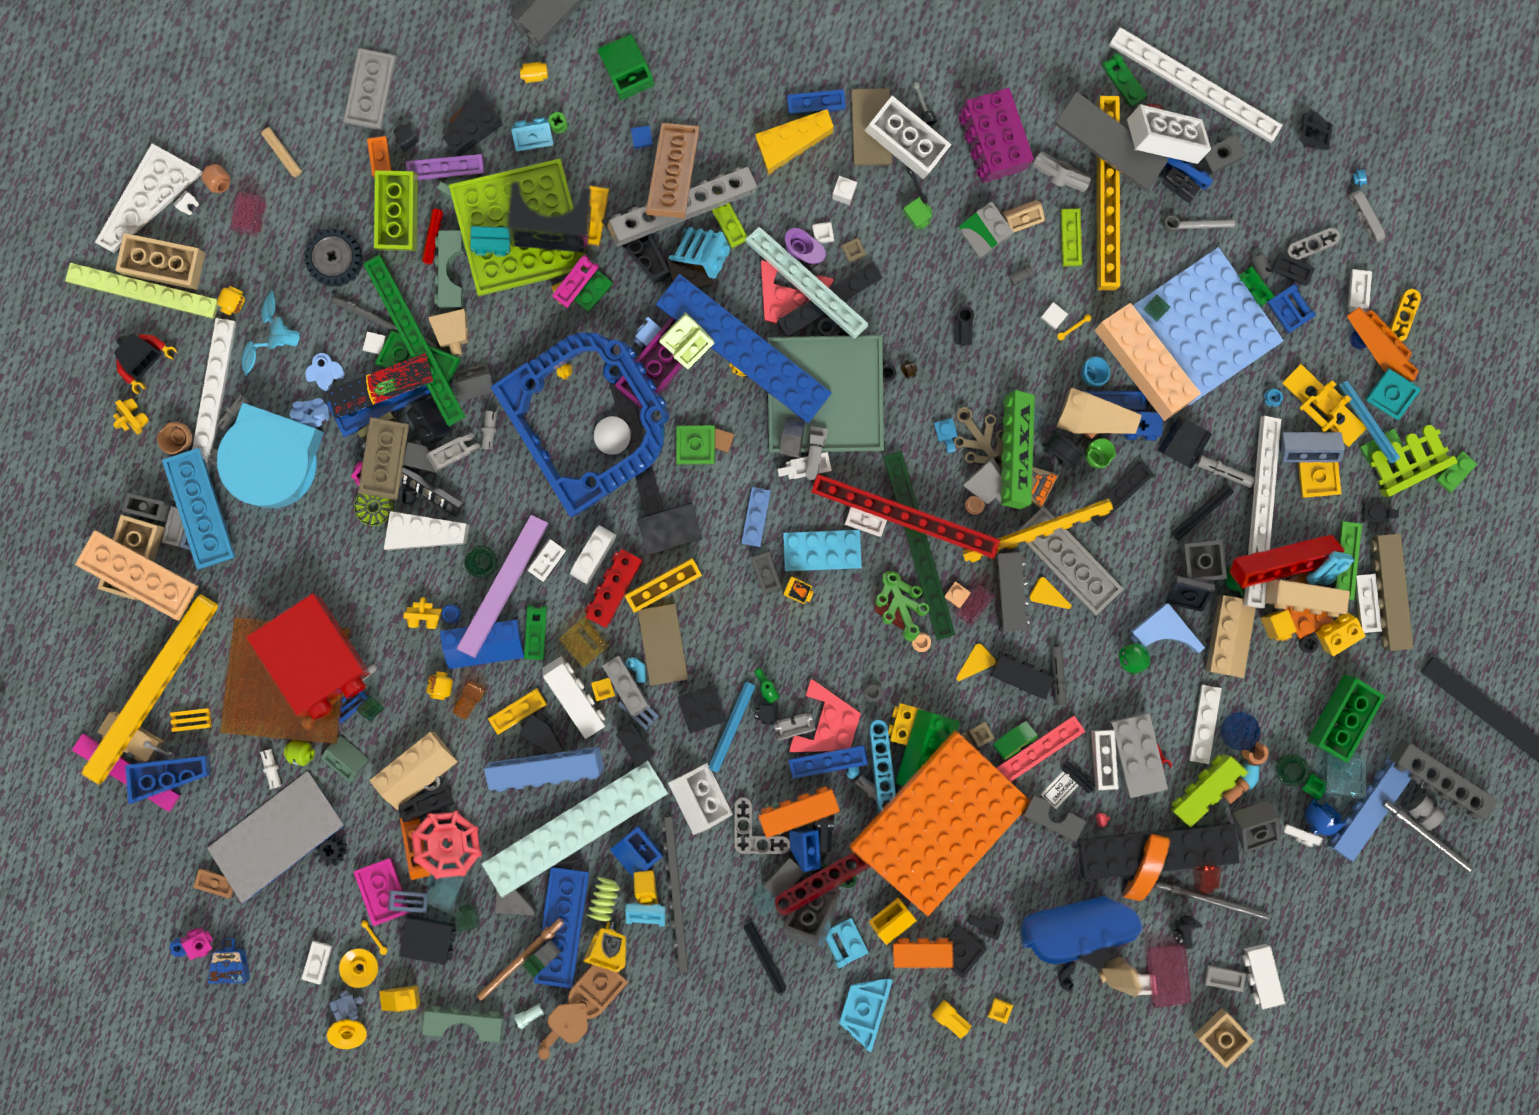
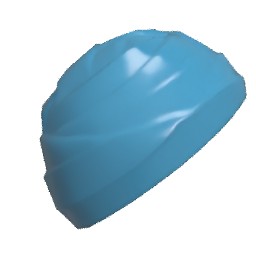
M1093 356L1084 362L1081 368V378L1086 385L1101 387L1108 381L1110 368L1103 358Z

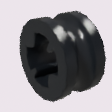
M1305 636L1300 639L1299 648L1305 653H1313L1318 648V641L1313 636ZM1307 639L1313 642V645L1310 646V650H1308V647L1304 646V644L1307 643Z

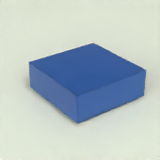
M650 126L631 129L634 149L653 146Z

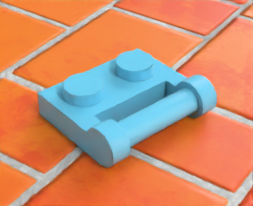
M1333 551L1329 555V559L1315 572L1309 573L1306 579L1312 585L1316 583L1323 585L1332 584L1336 577L1346 571L1355 560L1350 554Z
M640 903L626 904V924H632V922L659 924V926L665 927V907L659 904H652L650 906Z
M851 917L830 927L826 942L836 960L837 968H841L869 953ZM836 932L848 954L844 958L832 936Z

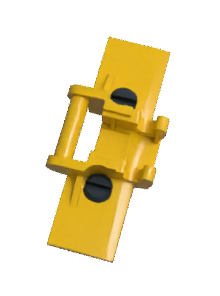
M1300 364L1282 382L1302 402L1299 409L1301 411L1304 410L1322 427L1321 430L1323 432L1328 429L1332 432H1341L1343 443L1347 447L1366 430L1364 424L1344 406L1351 398L1348 395L1341 396L1334 389L1336 383L1333 380L1323 386ZM1313 402L1328 417V421L1309 404Z

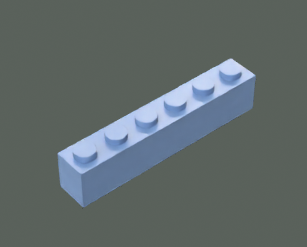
M599 747L490 762L484 768L489 791L496 790L497 792L505 791L512 787L514 789H521L527 785L538 787L549 782L551 784H558L564 780L575 782L586 777L588 779H595L604 770Z
M1390 755L1385 760L1386 765L1384 768L1378 770L1375 774V780L1372 785H1368L1363 791L1364 796L1353 805L1351 815L1344 818V826L1330 838L1331 843L1329 847L1347 860H1355L1388 813V810L1382 806V802L1387 799L1394 804L1411 780L1408 777V772L1405 771L1403 773L1393 767L1394 763L1388 760Z

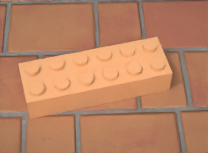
M1131 303L1102 321L1095 329V332L1164 421L1193 402L1201 394Z

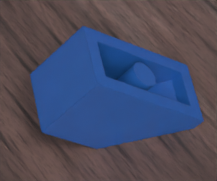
M807 827L789 830L790 849L802 871L807 872L820 869L818 830Z

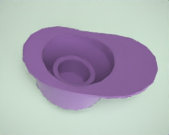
M792 228L785 234L786 251L797 261L803 260L807 263L816 264L824 260L826 256L824 247L804 230Z

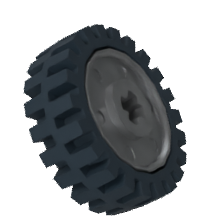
M329 228V230H322L321 233L317 232L314 238L311 237V242L307 243V250L304 251V262L307 270L317 281L331 287H340L343 284H349V281H353L355 276L359 275V270L363 266V252L358 242L349 233L340 229ZM332 255L337 257L335 261L330 258Z

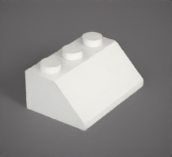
M708 763L668 782L693 835L705 831L733 815L712 771L709 769Z

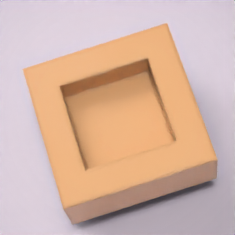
M955 581L944 597L960 608L971 592Z

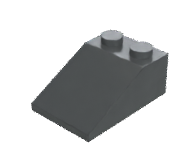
M815 882L812 886L815 889H819L823 884ZM834 888L790 913L783 926L785 937L821 950L828 936L842 891ZM799 891L797 898H804L806 893Z

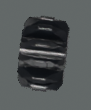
M334 833L315 848L319 852L315 853L314 856H321L318 861L319 863L325 860V866H330L331 863L336 866L338 861L342 862L344 860L342 855L347 854L348 851L342 849L347 846V843H340L343 839L342 836L336 839V833ZM331 846L334 852L330 854V850H327V847Z

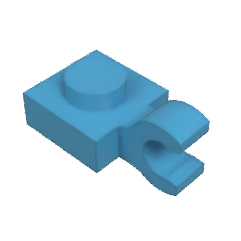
M953 418L934 423L938 442L944 441L947 454L955 452L956 448L953 438L957 437Z

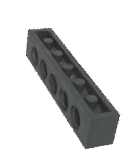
M1399 740L1388 759L1394 763L1393 767L1403 773L1405 771L1408 772L1409 778L1416 782L1422 781L1424 783L1423 787L1432 792L1436 790L1439 792L1437 796L1446 801H1453L1452 805L1462 811L1463 809L1467 810L1466 814L1477 820L1479 817L1487 820L1498 801L1411 743Z

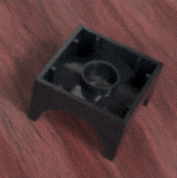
M512 181L508 220L511 246L588 253L591 189L583 188L581 199L569 212L559 216H545L533 211L525 203L520 192V182Z

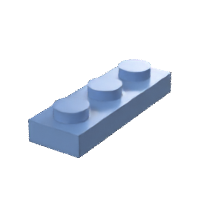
M752 487L741 544L761 546L770 490Z

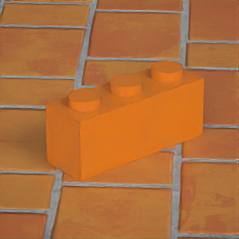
M898 938V941H895L893 944L894 968H953V941H948V938H937V941H929V938H917V941H910L909 938Z

